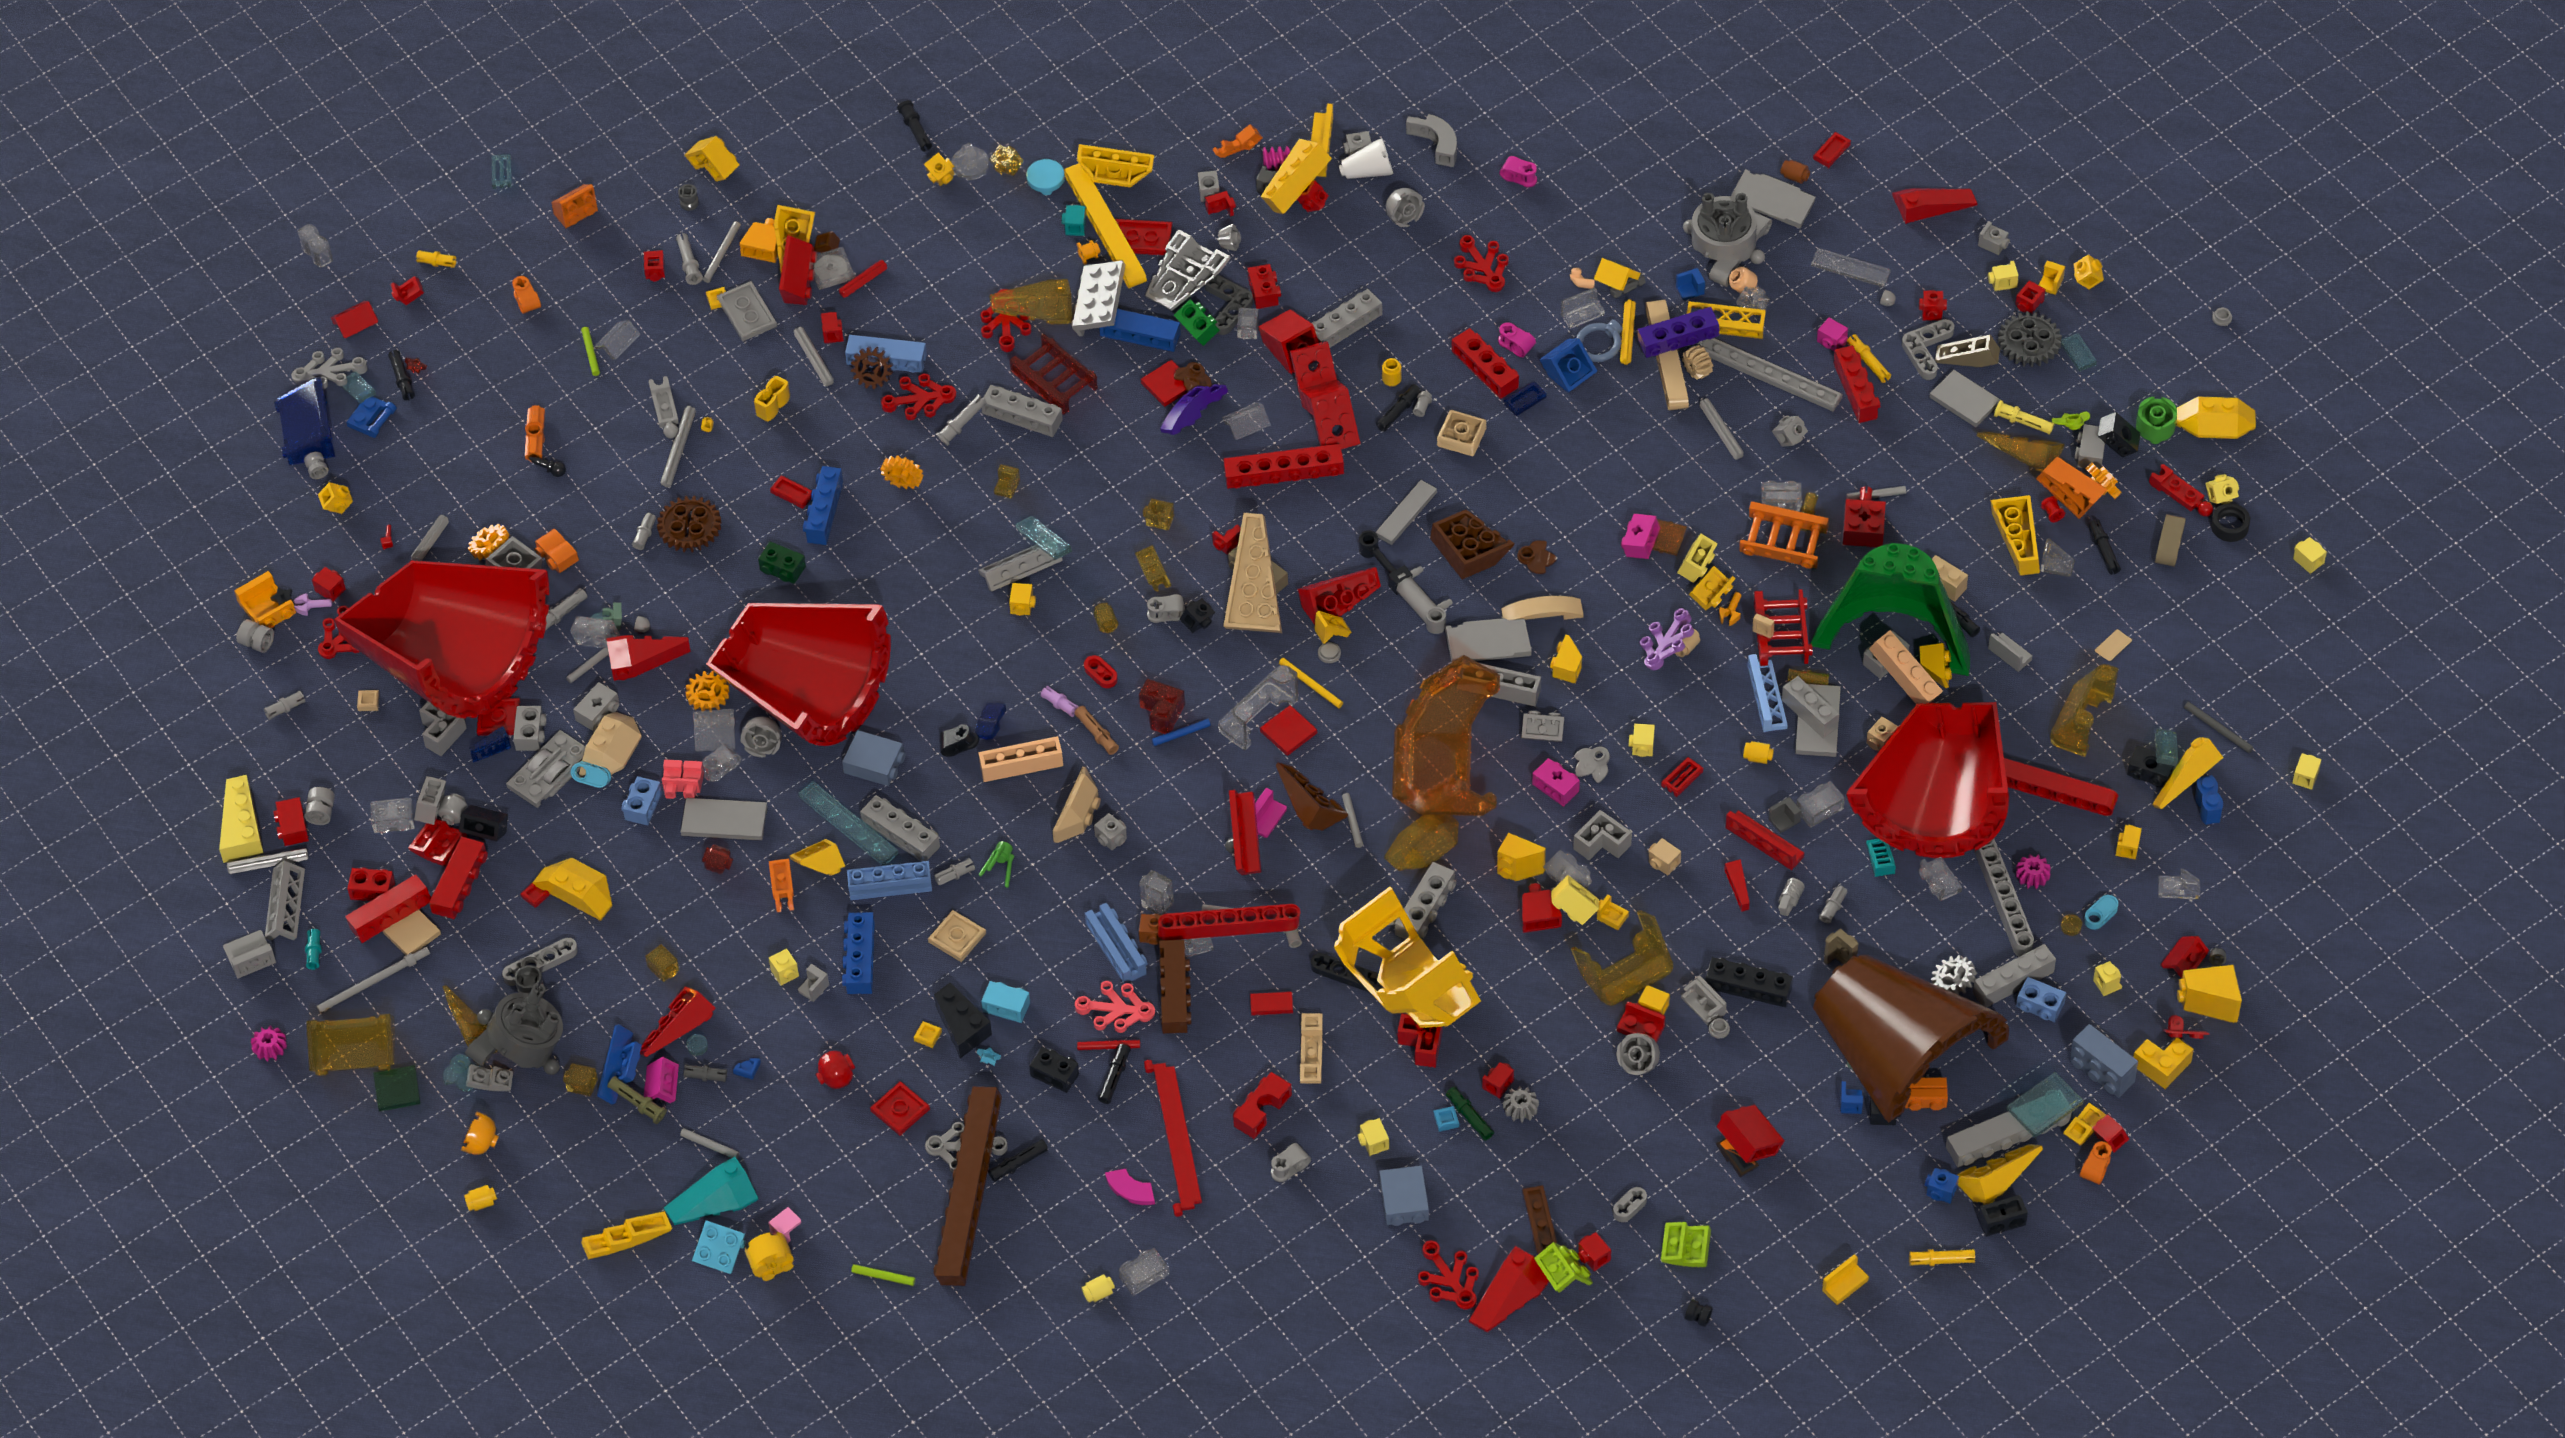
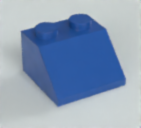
M1579 338L1567 339L1539 359L1548 376L1566 392H1570L1597 372Z

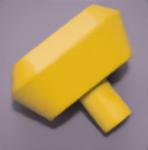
M708 417L703 418L701 429L705 432H711L714 421Z

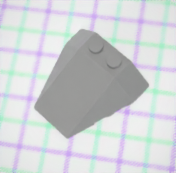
M1178 230L1167 244L1165 257L1163 260H1160L1158 273L1153 276L1145 296L1172 311L1218 275L1231 257L1218 249L1215 252L1199 245L1192 236Z

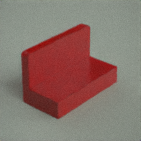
M363 301L331 317L333 324L338 326L343 338H348L378 323V319L369 301Z
M2199 936L2181 937L2161 963V967L2163 969L2174 968L2182 979L2183 970L2196 969L2208 954L2209 949Z

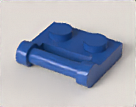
M367 394L347 420V427L375 438L379 434L381 426L390 414H394L397 407L391 402H384ZM383 410V412L375 421V423L371 425V423L374 421V419L377 417L380 411Z

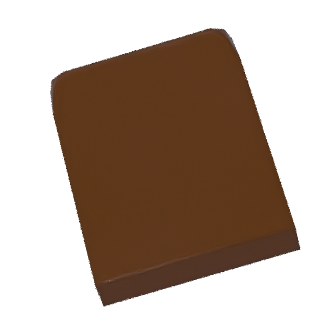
M833 231L817 235L814 250L820 253H837L840 238Z

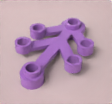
M1681 608L1674 612V622L1665 636H1663V628L1659 622H1654L1649 626L1650 632L1655 636L1659 645L1656 651L1652 647L1653 641L1649 636L1643 637L1640 640V645L1647 653L1644 664L1650 670L1660 669L1664 664L1665 658L1685 648L1682 639L1694 634V629L1689 624L1692 618L1687 610ZM1679 627H1682L1681 632L1675 635Z

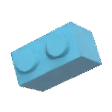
M990 981L981 1000L982 1011L1022 1023L1030 1005L1029 992L1022 988L1007 986L1002 982Z

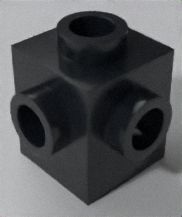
M1201 598L1197 602L1191 601L1185 607L1180 621L1194 633L1200 628H1207L1212 623L1211 618L1215 611Z

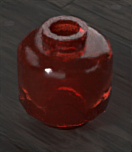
M714 844L710 848H706L702 862L705 869L722 874L725 869H730L733 858H730L731 852L729 849Z

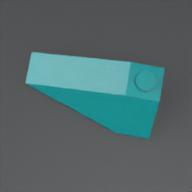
M733 1157L715 1167L664 1207V1211L672 1223L678 1225L699 1220L700 1217L713 1214V1216L720 1215V1212L738 1211L759 1199L745 1170L736 1157Z

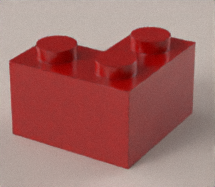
M1401 1013L1398 1027V1044L1416 1047L1415 1065L1436 1068L1443 1027L1420 1028L1408 1014Z

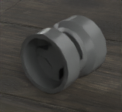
M692 184L682 185L678 190L681 208L687 211L696 209L699 205L696 187Z

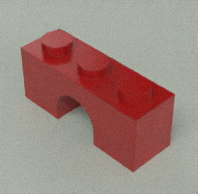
M1270 1072L1267 1077H1263L1254 1092H1250L1246 1097L1245 1103L1234 1111V1127L1255 1139L1267 1125L1266 1113L1261 1111L1260 1108L1264 1105H1272L1280 1110L1292 1096L1291 1084L1273 1072Z

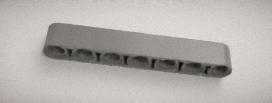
M1993 839L1979 850L1975 851L1974 849V853L2015 955L2020 957L2033 950L2034 937L1995 839Z

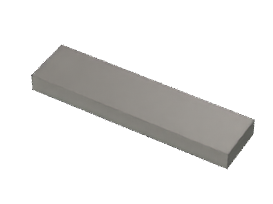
M1420 480L1375 532L1378 538L1392 545L1435 496L1437 488Z

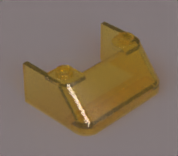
M1641 910L1637 911L1644 930L1637 933L1633 939L1635 952L1602 970L1599 963L1591 960L1589 953L1576 947L1571 948L1583 979L1601 1002L1606 1005H1616L1641 991L1647 985L1650 986L1668 976L1673 970V961L1655 916Z

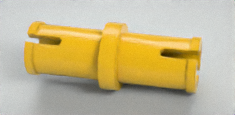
M419 250L416 258H419L416 259L418 263L432 264L434 267L440 265L454 268L456 265V256L444 255L437 251L431 253Z

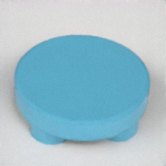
M1050 159L1034 162L1029 166L1026 173L1028 185L1043 195H1050L1052 191L1057 190L1065 181L1064 169L1061 164Z

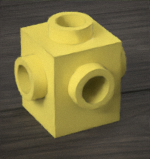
M2226 474L2218 475L2215 477V480L2205 483L2210 502L2228 504L2233 502L2234 498L2239 497L2237 481Z

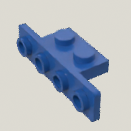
M619 1024L614 1027L597 1093L598 1097L612 1105L616 1103L618 1093L607 1087L609 1081L614 1076L625 1084L633 1081L636 1076L635 1070L641 1056L640 1051L642 1047L636 1041L631 1043L633 1033Z

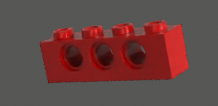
M1469 328L1452 339V352L1500 399L1519 388L1518 372L1515 369H1511L1505 359L1499 357L1494 352V349L1482 340L1478 333Z

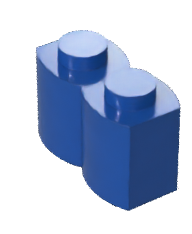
M2212 775L2197 779L2195 789V801L2200 807V818L2205 825L2220 823L2223 809V800L2219 793H2217L2218 784Z

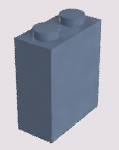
M857 730L842 761L843 771L848 775L889 786L892 779L895 780L897 777L899 764H902L905 760L906 753L903 750V743Z
M1422 1166L1380 1170V1186L1386 1225L1399 1226L1403 1223H1421L1429 1220V1208Z

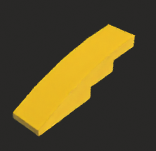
M664 1211L625 1219L623 1225L604 1228L602 1234L583 1237L581 1243L587 1258L592 1259L642 1244L670 1232L672 1227Z

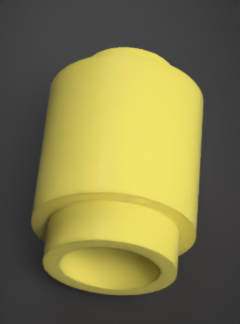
M1104 1274L1085 1283V1286L1081 1287L1088 1303L1092 1301L1095 1303L1113 1294L1112 1289L1115 1288L1110 1276L1106 1278Z

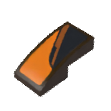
M1726 1138L1716 1143L1727 1162L1730 1161L1739 1177L1758 1168L1759 1164L1757 1161L1746 1163Z

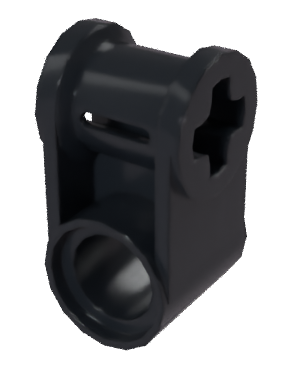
M961 724L958 727L940 733V752L946 757H952L973 749L979 743V736L975 732H971L966 724Z

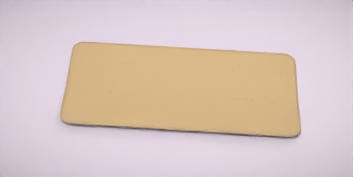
M2117 629L2095 649V652L2106 660L2111 661L2132 639Z

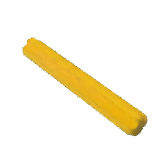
M1631 299L1624 304L1620 362L1624 365L1631 363L1636 302Z

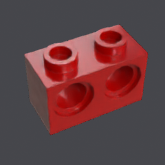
M352 868L347 887L350 900L372 901L395 886L394 875L392 871L386 869Z

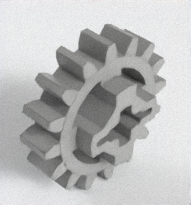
M1958 955L1956 959H1953L1951 956L1947 962L1942 960L1943 965H1936L1937 971L1932 972L1934 976L1931 978L1932 983L1959 995L1960 991L1966 993L1965 988H1971L1970 982L1976 980L1975 975L1977 972L1972 961H1969L1967 957L1962 959Z

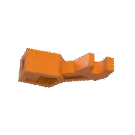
M1249 124L1236 135V140H1222L1221 144L1223 146L1221 148L1214 147L1212 150L1218 157L1225 158L1242 150H1251L1263 137L1255 127Z

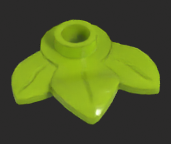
M2087 411L2080 414L2064 413L2061 418H2052V422L2057 425H2065L2070 430H2077L2084 425L2085 421L2090 419V413Z

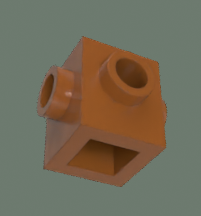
M1141 914L1139 926V940L1141 943L1157 945L1159 941H1165L1158 936L1160 914Z

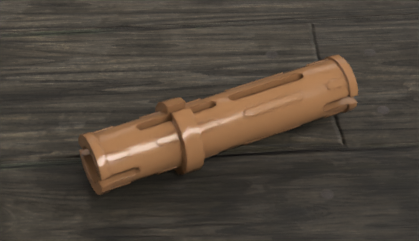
M1085 706L1078 707L1074 715L1095 737V741L1101 744L1109 755L1115 754L1119 749V745L1110 737L1108 730L1101 727Z

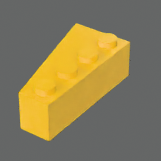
M1299 139L1269 185L1265 188L1261 198L1274 212L1285 214L1332 158L1319 143Z

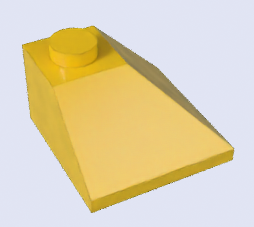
M827 839L789 856L791 860L826 875L837 874L841 871L840 868L845 867L837 845Z

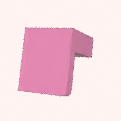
M787 1207L768 1222L770 1233L772 1235H777L776 1232L783 1233L787 1243L791 1241L789 1232L801 1224V1219Z

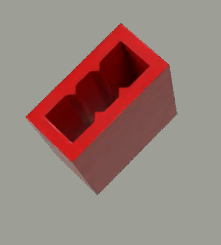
M1756 1105L1743 1106L1736 1110L1724 1112L1717 1125L1718 1130L1746 1163L1775 1156L1785 1141Z

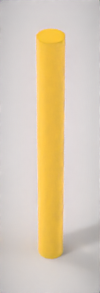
M1285 658L1280 659L1279 664L1334 706L1337 708L1342 707L1343 701Z

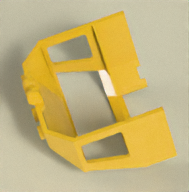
M1388 887L1340 924L1338 930L1340 933L1339 938L1335 941L1334 945L1337 954L1345 967L1387 1011L1391 1013H1407L1420 1028L1446 1027L1481 1002L1470 982L1473 978V973L1466 970V966L1459 962L1453 951L1449 952L1439 961L1434 957L1419 937L1391 887ZM1399 918L1409 935L1405 941L1393 950H1388L1372 939L1375 934ZM1359 947L1382 957L1377 981L1383 988L1379 991L1354 967Z

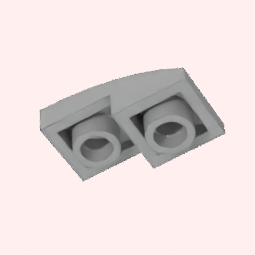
M471 1064L468 1068L466 1086L489 1091H510L513 1071L493 1066L490 1070Z

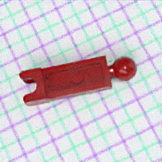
M2161 464L2159 475L2151 473L2149 483L2158 491H2163L2189 511L2197 507L2198 513L2201 516L2208 517L2212 514L2213 505L2210 502L2203 501L2205 495L2175 475L2172 469Z

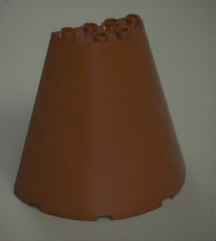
M1869 955L1852 956L1842 967L1837 966L1833 970L1830 979L1814 997L1816 1000L1813 1009L1888 1122H1891L1904 1112L1911 1095L1910 1085L1918 1083L1929 1069V1063L1941 1056L1956 1042L1981 1029L1988 1032L1987 1045L1994 1050L2006 1042L2009 1037V1026L2005 1023L2007 1020L2000 1013Z

